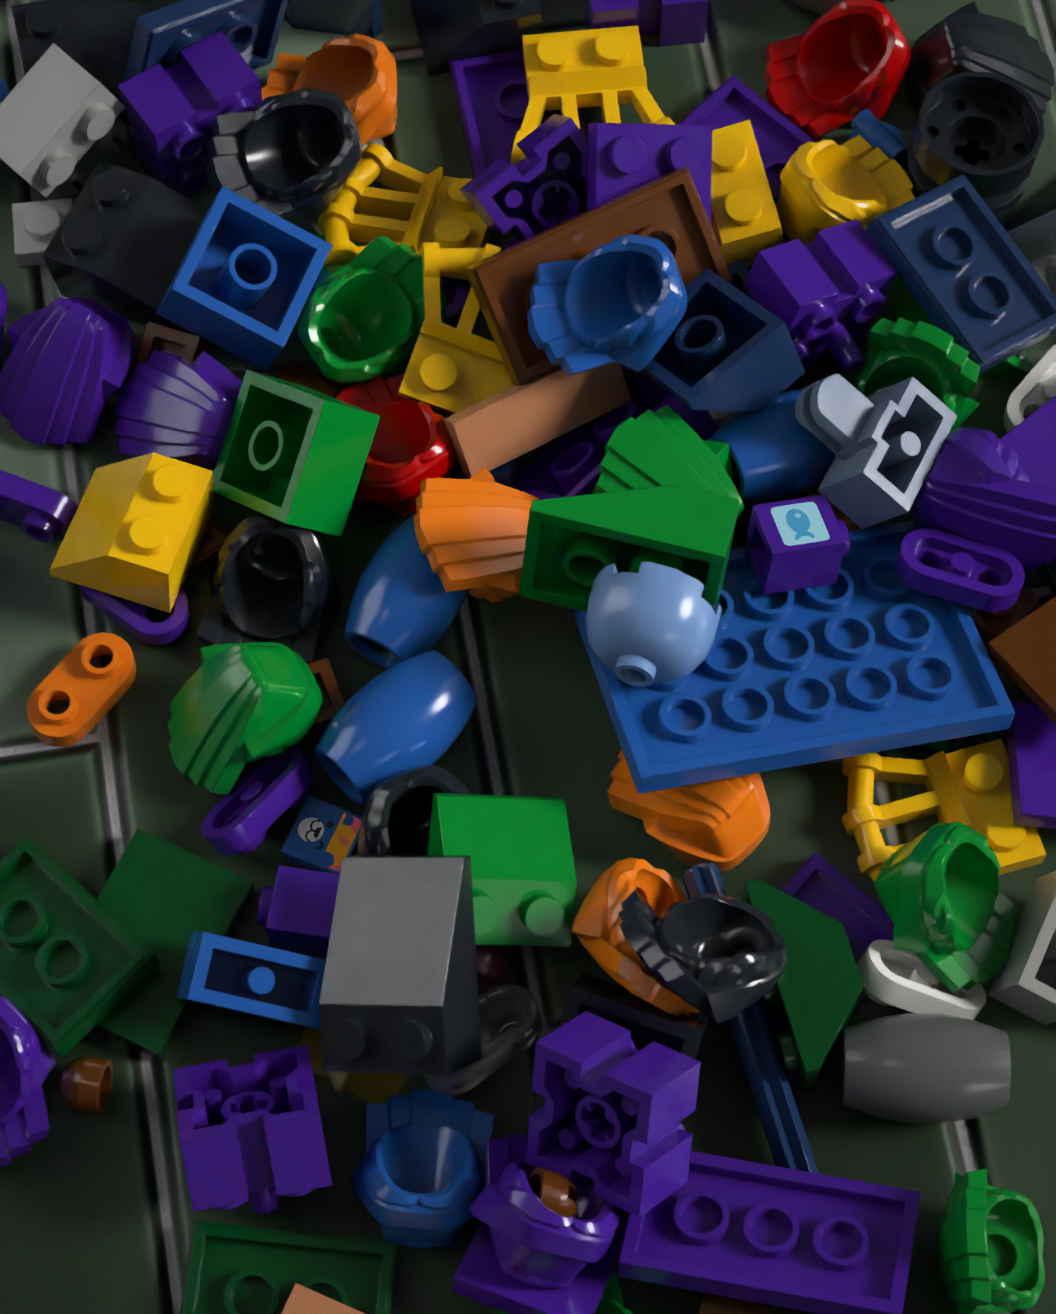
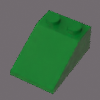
M674 484L532 501L529 511L519 596L587 612L589 596L596 575L607 565L615 564L618 573H638L641 562H653L675 568L699 580L705 585L701 597L711 606L718 604L724 582L740 499Z

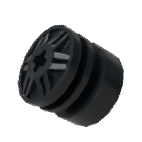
M965 71L943 78L925 96L902 168L913 185L912 193L915 198L964 174L1002 224L1016 213L1045 136L1043 114L1028 92L1014 81L990 72Z

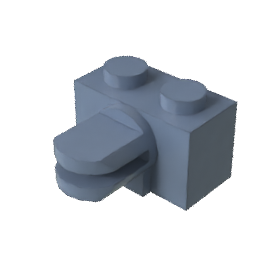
M834 374L805 387L798 394L795 404L797 421L836 455L817 491L822 495L826 494L828 500L861 529L909 511L957 418V415L914 377H910L866 398L840 374Z

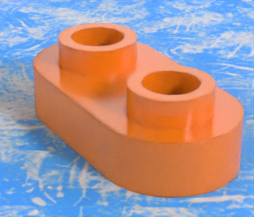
M106 632L95 633L85 637L34 689L27 702V716L34 734L42 742L56 747L70 746L79 742L130 689L136 677V663L131 647L123 638ZM100 655H108L113 658L112 662L104 668H96L91 665L92 661ZM56 701H66L70 704L69 708L61 714L48 712L51 704Z

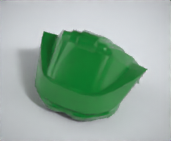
M377 236L349 264L327 265L321 270L296 321L295 332L297 340L305 353L328 380L339 384L373 381L379 377L389 379L402 373L405 374L424 322L422 253L417 255L405 243L397 245L387 236ZM440 275L441 323L450 325L445 310L449 302L442 290V286L445 283Z
M899 317L897 322L881 318L869 332V347L859 344V348L866 356V362L860 369L853 372L851 385L866 398L910 377H914L957 415L950 432L958 428L980 405V403L968 397L977 383L980 366L968 358L969 351L954 343V337L940 328L922 321L913 323Z
M667 405L656 412L648 409L636 419L630 417L616 427L604 449L606 455L597 469L600 477L592 494L677 484L740 499L737 518L744 509L740 495L732 482V460L729 444L726 442L702 440Z
M275 642L227 643L200 648L202 666L188 679L169 705L172 717L167 724L171 735L169 748L173 763L181 774L189 776L196 786H205L210 793L229 795L246 763L258 761L263 757H273L281 754L293 745L301 742L309 734L322 704L321 690L310 667L300 654L283 644Z
M960 822L934 824L928 831L922 833L911 842L905 843L896 852L892 853L881 866V871L875 880V887L879 898L894 924V949L914 952L952 993L957 992L961 988L968 991L977 983L983 985L1004 966L1011 952L1009 945L1016 933L1014 922L1020 908L999 892L998 874L1000 872V864L996 854L989 848L987 837Z
M987 1168L967 1172L964 1175L955 1172V1184L947 1196L945 1208L939 1222V1229L935 1236L936 1269L940 1273V1283L944 1284L945 1295L950 1301L957 1303L958 1314H1007L1029 1309L1036 1304L1045 1284L1043 1263L1044 1238L1037 1210L1032 1201L1025 1195L1013 1190L999 1189L988 1185Z

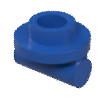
M869 109L861 111L851 123L854 131L849 140L860 134L872 147L878 146L888 158L895 159L901 166L907 154V143L903 134L893 125L880 122Z

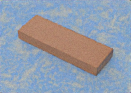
M616 361L571 376H567L559 365L520 385L514 384L445 418L444 421L463 474L471 478L485 466L491 471L631 401V397L620 363Z

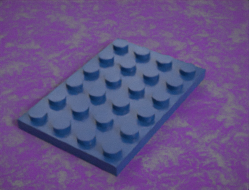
M918 520L848 531L850 540L849 553L847 556L842 557L836 584L767 595L762 593L745 548L730 549L724 582L718 601L722 612L713 645L706 659L684 678L671 682L637 687L621 681L617 678L615 672L602 663L589 644L585 628L587 612L572 609L638 794L1010 729L1015 711L966 605L914 590L907 586L896 573L895 559L903 538L909 532L925 527Z

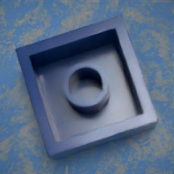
M222 186L207 210L156 314L266 371L283 350L333 245Z

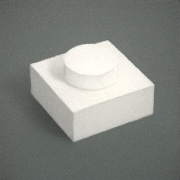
M72 198L12 203L14 250L18 267L46 265L42 255L73 205Z

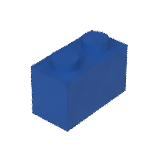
M191 932L176 998L302 1027L320 1029L319 1000L326 960L208 932Z

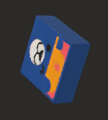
M308 795L281 850L282 859L308 870L340 875L342 858L355 855L357 852L362 817Z

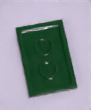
M138 828L99 894L97 901L156 955L160 963L94 1029L161 1060L193 1003L192 1001L176 998L191 932H208L229 937L255 891L254 883Z
M26 835L0 860V995L10 999L26 1016L38 1034L63 1058L160 961L143 942Z
M193 1221L179 1314H281L295 1283L365 1314H391L399 1244Z

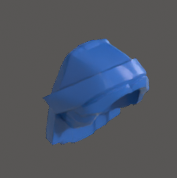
M627 234L596 247L580 260L538 264L535 273V285L529 294L531 308L527 313L528 331L537 349H543L551 364H559L567 376L580 374L615 361L637 372L641 371L670 337L683 318L687 308V293L675 257L659 239Z
M433 1089L412 1090L409 1095L389 1096L388 1102L367 1104L366 1154L349 1181L358 1199L378 1221L386 1241L405 1245L409 1248L421 1249L441 1248L442 1246L448 1247L452 1245L464 1223L474 1217L468 1209L485 1188V1149L487 1140L492 1135L494 1115L475 1110L474 1103L455 1099L453 1093Z

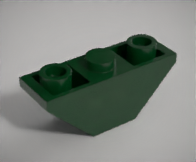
M759 879L747 881L744 884L742 901L763 911L772 920L776 932L784 939L788 952L785 970L774 987L761 999L764 1008L772 1006L776 1008L782 1030L774 1032V1039L785 1072L796 1070L800 1087H809L815 1084L842 1034V1030L856 1008L863 989V983L843 923Z

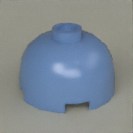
M641 562L638 573H618L615 564L607 565L596 575L589 596L585 628L589 644L594 653L603 664L615 672L617 678L632 686L646 687L651 684H661L682 679L706 659L714 642L722 608L720 604L711 606L701 597L704 584L675 568L653 562Z

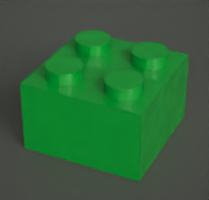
M246 370L213 473L214 492L285 524L341 537L349 511L353 505V499L368 453L373 443L380 415L305 386Z

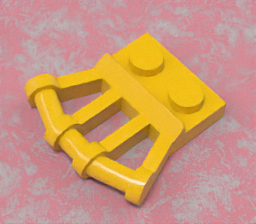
M638 25L522 35V53L529 104L521 128L518 130L511 153L512 164L515 165L525 157L517 143L542 124L545 111L561 110V116L572 118L580 129L577 108L601 106L604 123H621L619 104L631 103L644 124L675 125L671 118L665 117L647 89L646 68L643 62Z
M376 143L369 144L362 151V160L359 167L318 218V226L325 236V241L333 245L324 262V266L349 264L367 246H356L353 242L369 244L377 236H387L397 245L405 243L418 255L422 253L423 242H439V248H483L489 241L492 229L488 228L460 190L472 179L443 176V167H438L429 174L423 173L394 160L391 153L385 147ZM373 181H376L394 190L374 188L368 186ZM466 272L440 273L442 277L469 280Z
M439 242L422 243L424 322L397 396L404 399H413L417 403L422 401L432 409L453 415L514 385L496 343L471 334L480 309L472 286L457 327L441 323L440 273L466 272L464 268L500 252V247L487 243L483 248H439Z
M1002 738L946 754L944 751H940L924 760L883 757L875 752L843 758L842 772L848 776L847 813L843 815L842 821L847 835L855 836L861 852V855L856 860L862 876L870 877L875 882L884 862L899 847L904 845L885 846L880 829L934 814L937 815L939 823L960 822L987 837L989 848L996 854L1000 864L998 876L1042 864L1046 852L1036 827L1015 825L1013 821L1009 761ZM874 780L925 785L928 791L879 806L873 804Z

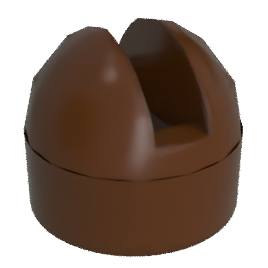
M88 1056L77 1057L67 1063L59 1079L60 1089L66 1102L70 1106L82 1111L102 1113L107 1105L112 1087V1061L110 1059Z
M536 1167L528 1178L532 1191L546 1207L566 1217H574L577 1210L575 1201L578 1197V1191L571 1180L559 1172Z

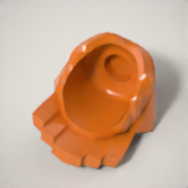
M349 34L344 38L332 39L324 43L321 50L313 52L308 57L279 53L276 67L269 70L267 83L261 87L262 101L266 97L290 93L303 88L337 94L344 100L352 114L362 146L384 138L395 130L397 118L396 61L383 42L365 35Z
M486 466L470 479L426 478L421 481L420 495L416 498L417 513L413 517L415 534L421 552L427 555L432 571L439 575L445 591L453 592L467 589L470 596L476 599L484 598L490 603H500L503 599H509L519 594L529 511L532 501L540 499L526 492L496 483Z
M623 750L618 754L620 761L610 773L613 782L607 790L610 806L620 812L643 820L646 833L673 852L676 858L683 864L693 867L702 863L713 862L718 866L719 872L730 871L748 857L767 834L770 825V806L760 773L638 794Z
M629 857L616 861L594 882L577 915L573 918L571 932L576 934L581 944L599 966L633 995L675 1016L683 1014L689 1017L692 1012L698 1014L699 1010L690 1006L645 967L624 937L619 925L622 923V920L618 914L623 910L621 903L634 890L660 916L672 904L679 901H688L674 878L665 870L651 866L644 859Z

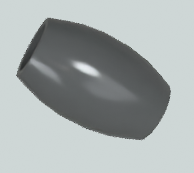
M917 1013L879 1017L844 1028L841 1037L840 1060L842 1105L882 1119L905 1123L936 1124L970 1120L1005 1109L1009 1104L1011 1083L1008 1033L968 1018L945 1014Z

